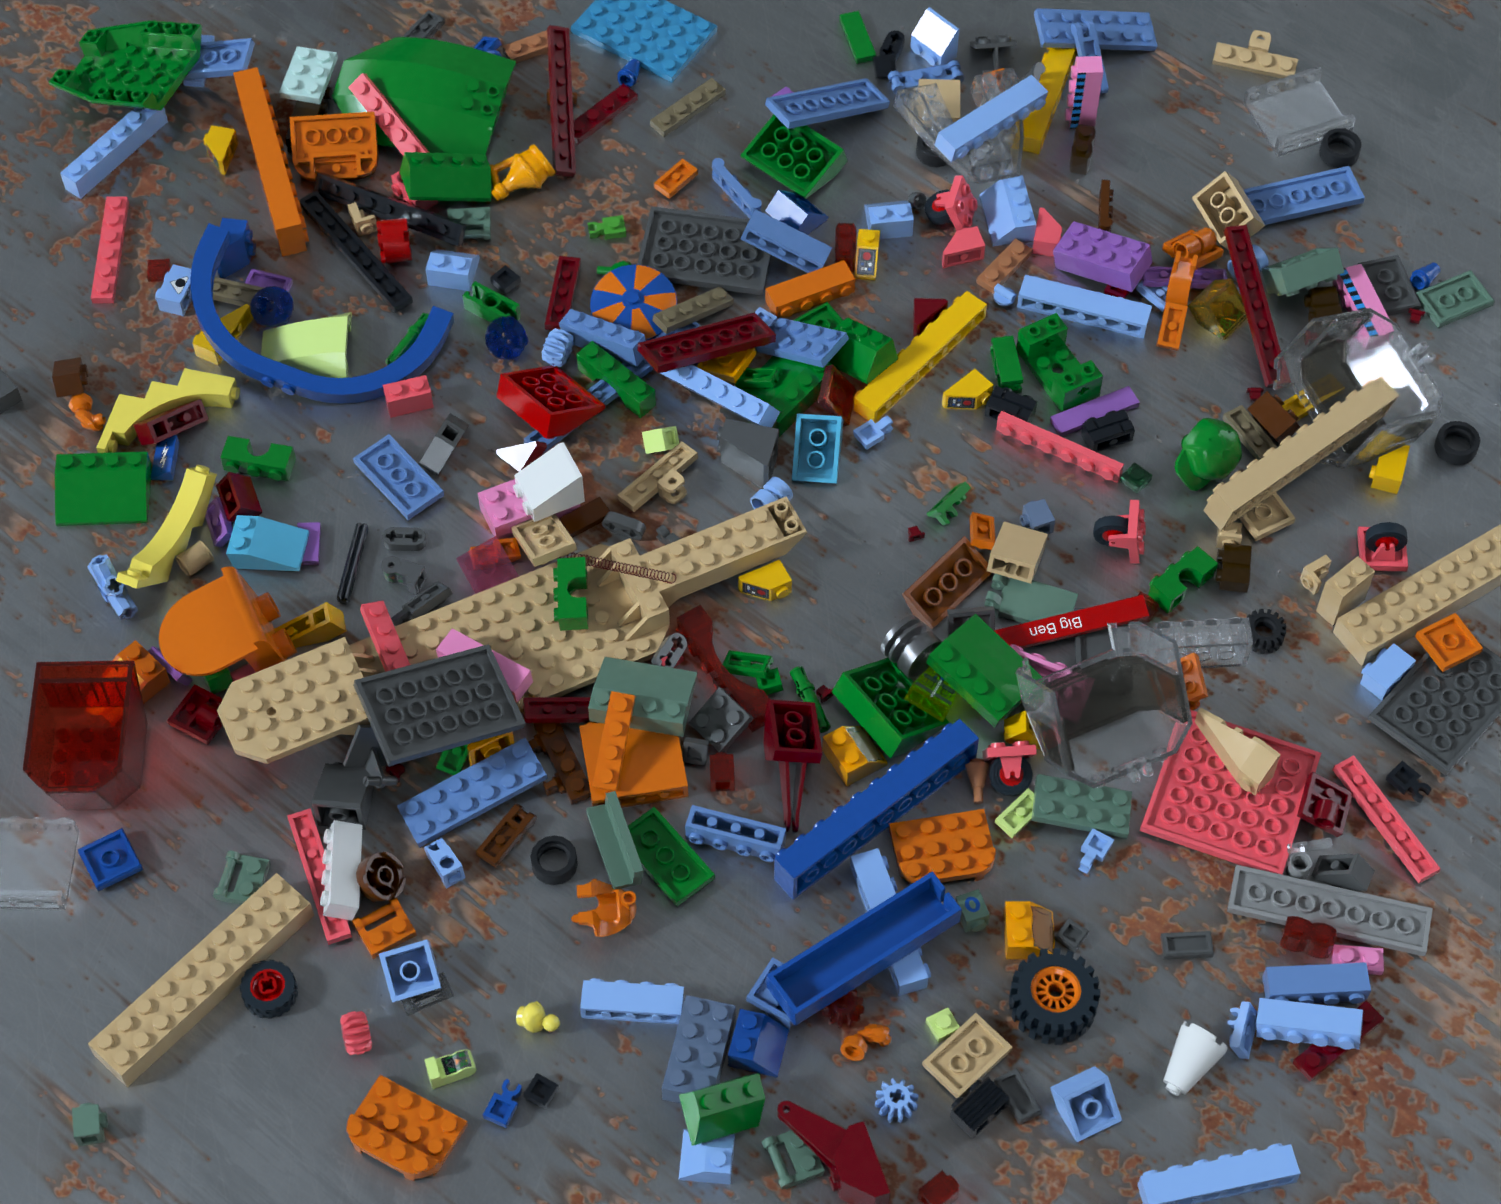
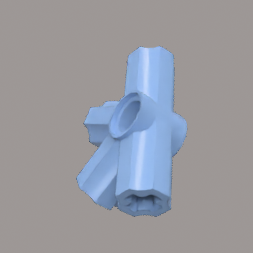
M107 554L94 557L87 567L98 584L97 587L104 600L111 604L120 620H128L134 617V614L138 611L137 606L128 594L125 584L116 581L117 573Z

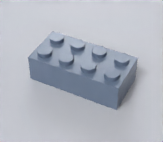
M686 995L662 1085V1100L681 1104L679 1094L720 1082L736 1019L735 1005Z

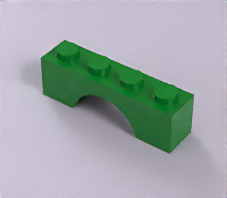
M593 341L576 354L578 370L592 381L601 379L611 385L621 397L625 407L640 419L656 406L655 389Z

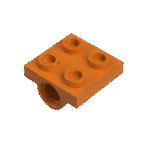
M1205 227L1196 232L1191 229L1163 243L1162 251L1174 259L1177 251H1181L1180 257L1193 259L1194 254L1198 255L1195 268L1197 270L1221 258L1224 249L1216 245V235L1213 230Z
M1191 653L1153 670L1161 708L1166 714L1176 710L1182 712L1183 707L1195 710L1200 706L1199 700L1208 697L1199 656L1196 653Z

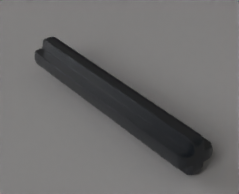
M357 523L355 526L337 593V601L339 603L347 604L350 601L368 533V525L365 523Z

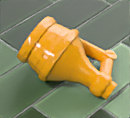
M532 144L528 150L519 154L516 153L514 156L495 165H490L491 181L493 184L491 194L499 201L500 199L504 200L509 196L510 192L517 189H540L547 178L554 176L556 172L537 146ZM511 167L508 175L501 183L498 172Z

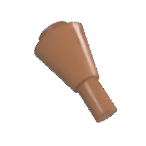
M976 758L971 759L970 763H967L965 767L973 789L974 804H982L983 788L989 764L984 762L983 759Z

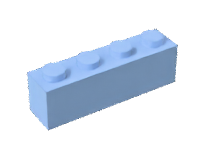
M593 978L589 981L583 980L580 1006L581 1017L586 1019L679 1024L684 1005V986H679L675 983L654 985L652 982L646 981L640 984L629 983L625 980L604 982V980Z
M1260 998L1256 1021V1037L1265 1040H1284L1291 1043H1310L1317 1046H1335L1346 1050L1360 1049L1363 1010Z

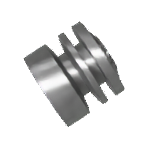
M912 615L899 621L888 632L881 644L880 650L885 656H888L891 662H898V668L908 678L914 679L930 668L926 663L928 656L942 641L933 632H926V626L920 623L917 617Z

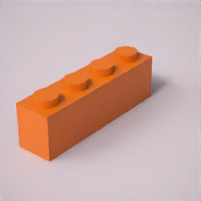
M845 260L765 288V302L772 314L777 316V320L780 317L788 318L795 313L807 311L825 302L829 303L834 299L846 297L854 293L855 277Z

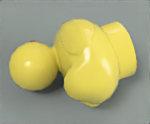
M538 1001L519 1007L516 1014L517 1024L525 1027L527 1031L532 1033L540 1032L543 1028L546 1031L553 1032L560 1025V1020L556 1015H545L544 1008Z

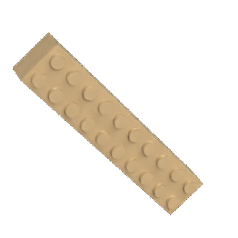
M1382 375L1376 380L1369 379L1362 386L1363 389L1352 391L1342 403L1340 401L1336 402L1327 414L1320 413L1313 420L1314 423L1309 426L1307 424L1303 425L1293 437L1287 436L1280 442L1281 446L1278 448L1271 447L1263 454L1262 459L1258 460L1256 458L1246 466L1247 469L1241 472L1238 470L1226 484L1224 482L1218 484L1212 490L1214 493L1206 500L1208 503L1203 511L1222 531L1383 418L1395 403L1399 394Z
M1501 524L1337 619L1333 633L1358 663L1364 666L1376 659L1383 648L1388 649L1393 643L1397 646L1414 637L1417 631L1455 613L1501 586Z
M276 873L88 1043L93 1055L126 1087L131 1085L240 985L247 969H250L255 963L258 964L260 961H266L314 917L311 903Z

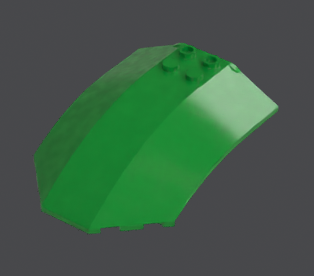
M395 37L344 60L332 93V99L342 114L367 112L348 88L362 73H365L429 153H478L487 155L516 61L471 47L440 40ZM376 123L377 145L396 148Z

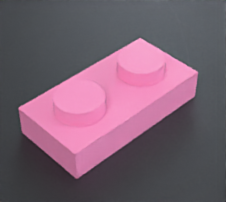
M1333 944L1331 948L1332 964L1366 962L1368 974H1383V948Z

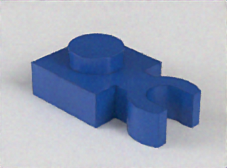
M506 1079L502 1084V1095L494 1092L483 1113L484 1119L504 1128H507L518 1107V1103L513 1100L517 1099L522 1093V1086L518 1084L516 1090H508L510 1086L509 1079Z

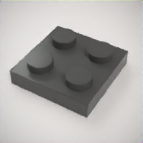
M719 687L689 721V724L708 740L719 753L724 754L754 718L724 689Z

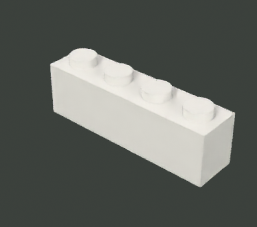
M334 820L330 829L325 830L323 842L327 844V849H325L322 863L326 864V870L323 871L321 884L325 885V890L321 894L320 905L324 906L323 916L352 921L359 909L360 885L357 882L356 872L358 865L361 863L362 825Z

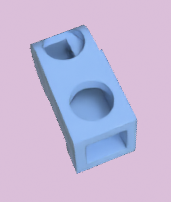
M442 838L424 847L428 859L441 877L446 889L465 879L462 864Z

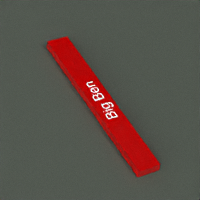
M1139 595L994 631L1009 646L1014 644L1025 649L1149 619V613L1144 596Z

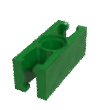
M474 281L471 285L473 296H470L471 293L468 291L462 295L464 309L509 332L513 328L511 317H514L516 321L521 318L520 304Z
M1014 337L991 338L990 354L998 387H1008L1014 393H1022L1021 384H1023L1024 379Z

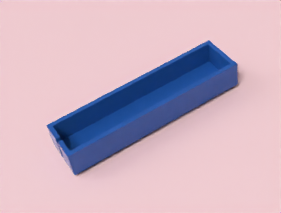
M932 871L766 975V987L794 1026L959 923L962 909L949 892L945 894V887Z

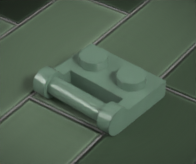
M490 207L447 209V218L467 225L464 239L484 238V240H491Z
M228 851L225 857L227 862L219 886L214 890L213 897L220 901L241 905L264 885L271 863L268 859L242 855L236 851ZM236 864L242 865L234 892L227 891Z
M792 1130L777 1136H770L762 1141L765 1150H768L780 1178L778 1182L782 1190L824 1175L825 1171L819 1157ZM781 1145H784L796 1172L794 1175H789L778 1149Z

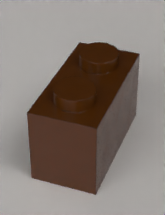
M81 357L54 361L52 379L57 398L84 393V387L88 385L87 377H89L87 364H82Z
M1266 391L1247 410L1280 445L1283 439L1289 435L1292 436L1301 428L1296 422L1299 418L1291 409L1286 411L1282 407L1285 403L1277 394L1272 396Z

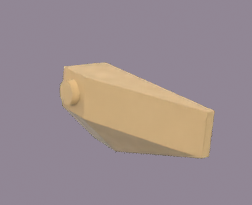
M1200 708L1197 711L1195 723L1231 775L1239 783L1240 787L1256 796L1273 778L1281 754L1263 740L1255 736L1250 739L1243 735L1244 732L1239 727L1235 729L1228 727L1222 718L1205 709Z

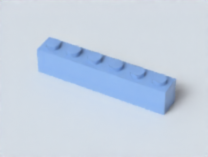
M1030 75L938 132L935 146L950 162L958 158L962 159L973 148L978 149L989 138L994 139L999 132L1004 129H1010L1015 122L1020 119L1024 120L1032 111L1040 110L1046 103L1045 99L1048 91Z
M137 108L131 110L60 173L65 189L78 198H83L168 122L165 108L162 111Z
M1025 275L1018 295L1017 308L1049 316L1057 313L1061 319L1144 339L1152 305L1062 284L1057 281L1041 279L1037 276Z
M692 364L687 367H680L660 373L671 381L756 425L772 428L780 414V411L770 404Z
M879 848L850 856V869L867 912L896 894L897 885L894 877H889L887 858L885 855L881 856ZM921 947L888 967L899 996L927 988L928 978L931 977V973L927 963L923 964L921 960Z
M1281 1143L1269 1146L1266 1150L1249 1149L1243 1152L1242 1155L1237 1156L1225 1154L1220 1156L1218 1160L1208 1162L1207 1159H1202L1194 1162L1193 1165L1185 1167L1183 1165H1174L1169 1167L1167 1171L1158 1172L1157 1170H1150L1143 1173V1176H1140L1138 1189L1143 1204H1198L1296 1183L1301 1173L1291 1144L1283 1146Z

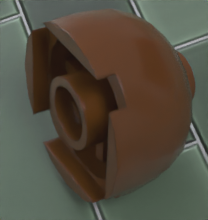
M377 852L364 858L358 865L356 872L360 893L375 902H385L398 897L404 890L406 876L403 877L401 871L404 867L400 860L389 852Z

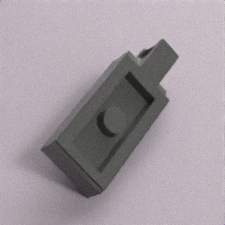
M437 581L402 605L403 610L391 617L394 626L425 615L435 606L444 603L453 593L449 587Z

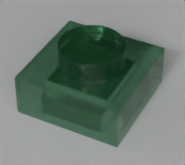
M1134 462L1121 475L1120 482L1138 494L1151 481L1152 474Z

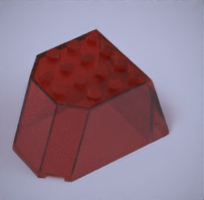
M134 660L36 662L23 772L49 797L66 810L115 809L141 788L148 723Z

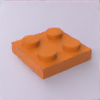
M1456 613L1417 631L1415 635L1442 672L1480 654L1483 650V647Z

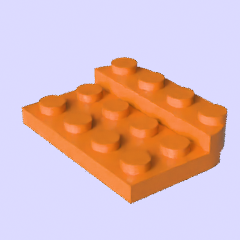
M375 112L290 117L292 161L295 169L303 179L316 182L317 173L320 172L342 180L362 179L375 172L379 161Z
M984 809L889 823V832L901 879L904 878L910 884H913L932 871L941 883L974 878L975 881L984 879V876L994 865L996 849L995 847L993 848Z
M380 1074L355 1114H350L346 1129L356 1151L360 1154L362 1152L404 1174L406 1179L414 1181L415 1179L428 1177L431 1174L435 1175L440 1170L468 1126V1122Z

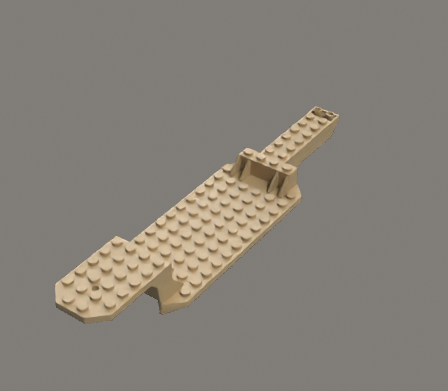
M786 496L643 555H639L630 538L611 546L599 544L581 551L578 554L592 556V558L598 557L599 559L616 561V563L620 562L627 565L630 564V566L644 567V569L650 568L655 571H665L667 573L666 577L665 573H663L660 580H663L664 577L666 580L668 579L667 582L587 566L588 589L576 590L571 595L574 597H586L588 629L560 631L559 622H554V608H558V602H554L553 588H558V582H554L553 568H557V561L397 625L395 629L410 665L438 658L436 649L453 628L482 645L489 644L493 651L531 670L533 683L519 702L516 703L522 713L523 698L561 697L594 683L604 657L640 663L652 659L664 639L670 635L669 607L675 601L786 555L807 534V530ZM371 636L348 645L345 637L231 682L217 712L235 754L269 764L337 735H355L358 725H370L353 686L354 680L383 673L385 670Z

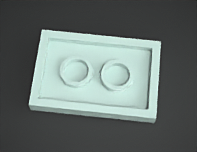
M297 46L279 91L280 98L321 104L338 59L337 52Z

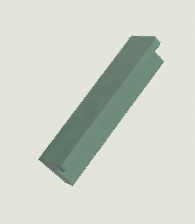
M615 791L606 793L605 804L587 808L586 813L612 888L616 890L642 884L644 872L617 794Z

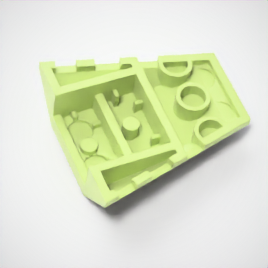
M352 312L264 330L261 355L317 376L348 378L346 353L348 332H351Z

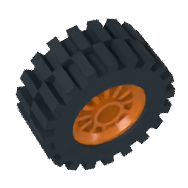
M1047 948L1040 950L1039 957L1033 952L1028 955L1027 963L1022 960L1018 971L1015 970L1009 994V1010H1012L1011 1017L1013 1021L1020 1020L1018 1028L1022 1032L1026 1029L1030 1030L1028 1037L1035 1040L1037 1035L1041 1036V1043L1048 1044L1049 1039H1054L1055 1045H1062L1063 1038H1067L1068 1043L1075 1041L1076 1033L1080 1037L1084 1035L1087 1027L1090 1028L1093 1023L1100 999V989H1098L1100 982L1098 976L1093 977L1094 969L1090 965L1085 968L1086 960L1081 956L1078 960L1073 959L1074 952L1067 950L1066 955L1060 954L1061 948H1054L1053 954H1048ZM1057 991L1061 996L1054 997L1049 992Z

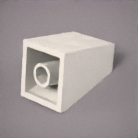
M564 442L559 443L514 475V492L517 498H522L523 509L526 515H531L534 522L585 502L583 477Z

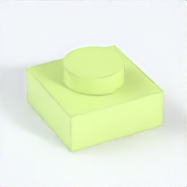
M948 1007L926 1018V1023L938 1043L949 1038L960 1028Z

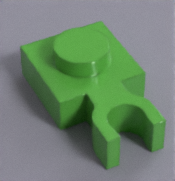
M623 215L602 218V223L588 222V230H594L589 231L590 239L597 238L600 235H605V240L626 237Z

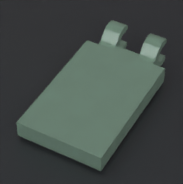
M994 573L991 588L1002 590V593L999 596L993 591H988L984 606H994V609L999 610V617L1019 623H1027L1072 612L1078 594L1034 580L1030 584L1013 578L1008 579L1005 576Z

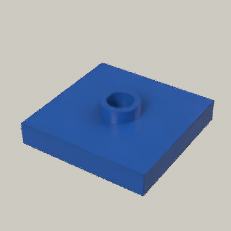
M123 828L78 849L79 855L98 892L143 870Z

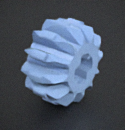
M553 329L543 345L542 360L552 366L562 367L566 364L573 351V335L562 329Z
M894 1078L891 1079L890 1085L883 1082L881 1084L882 1090L876 1091L878 1099L875 1101V1107L881 1108L879 1115L882 1117L888 1114L889 1122H892L894 1117H897L899 1123L903 1122V1116L910 1119L912 1111H916L918 1108L916 1103L918 1101V1094L913 1093V1084L905 1087L904 1079L900 1081V1084H896ZM896 1098L900 1099L898 1103H894L893 1101H895Z

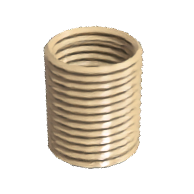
M199 541L176 556V561L182 571L191 577V575L197 573L204 566L212 563L214 557L209 548L202 541Z

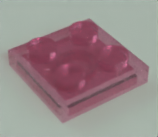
M497 536L456 558L475 594L519 577Z

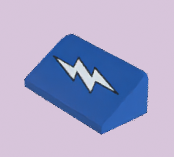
M173 435L156 444L151 480L174 481L180 446L177 435Z

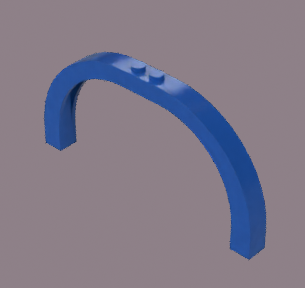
M208 223L194 254L190 277L191 295L197 320L206 339L213 349L235 369L261 381L267 387L273 388L274 386L280 388L288 395L296 394L315 401L339 404L359 403L385 396L383 385L418 377L432 364L441 351L454 324V313L433 306L418 338L393 363L375 372L357 377L329 378L317 376L251 351L238 342L222 324L213 302V287L216 272L231 242L229 230Z

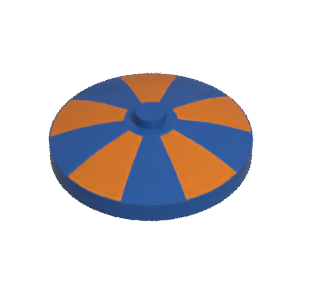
M626 265L608 272L598 281L590 299V310L593 317L602 318L605 321L639 331L645 335L646 341L655 339L663 333L652 321L654 314L677 305L676 292L669 279L658 270L644 265Z

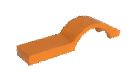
M1177 251L1175 255L1156 345L1157 347L1176 351L1179 350L1188 308L1190 286L1198 260V255L1195 254L1193 259L1180 257L1181 251Z

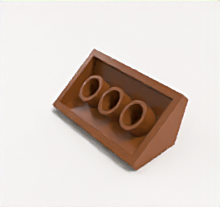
M963 536L903 592L902 596L912 614L933 629L947 616L948 609H955L992 572L987 571L988 562L974 546H971L970 541Z

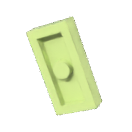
M1028 788L996 818L995 823L1011 838L1032 820L1034 793Z

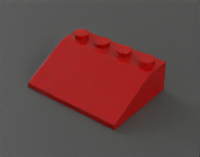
M551 365L500 374L497 398L546 439H554L555 437L568 434L605 409V404L557 366Z

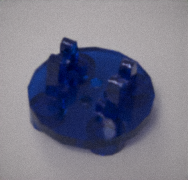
M277 286L265 287L253 296L250 303V311L257 324L266 327H278L288 323L294 311V301L290 293L284 288Z
M512 316L498 317L488 325L485 333V343L489 352L494 357L501 360H512L523 352L528 344V337L522 324Z

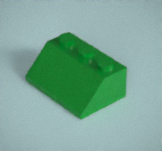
M848 317L833 329L846 332L849 340L829 363L835 366L836 369L866 384L870 383L898 360L893 339Z
M759 1073L679 1094L691 1145H698L759 1126L766 1099Z

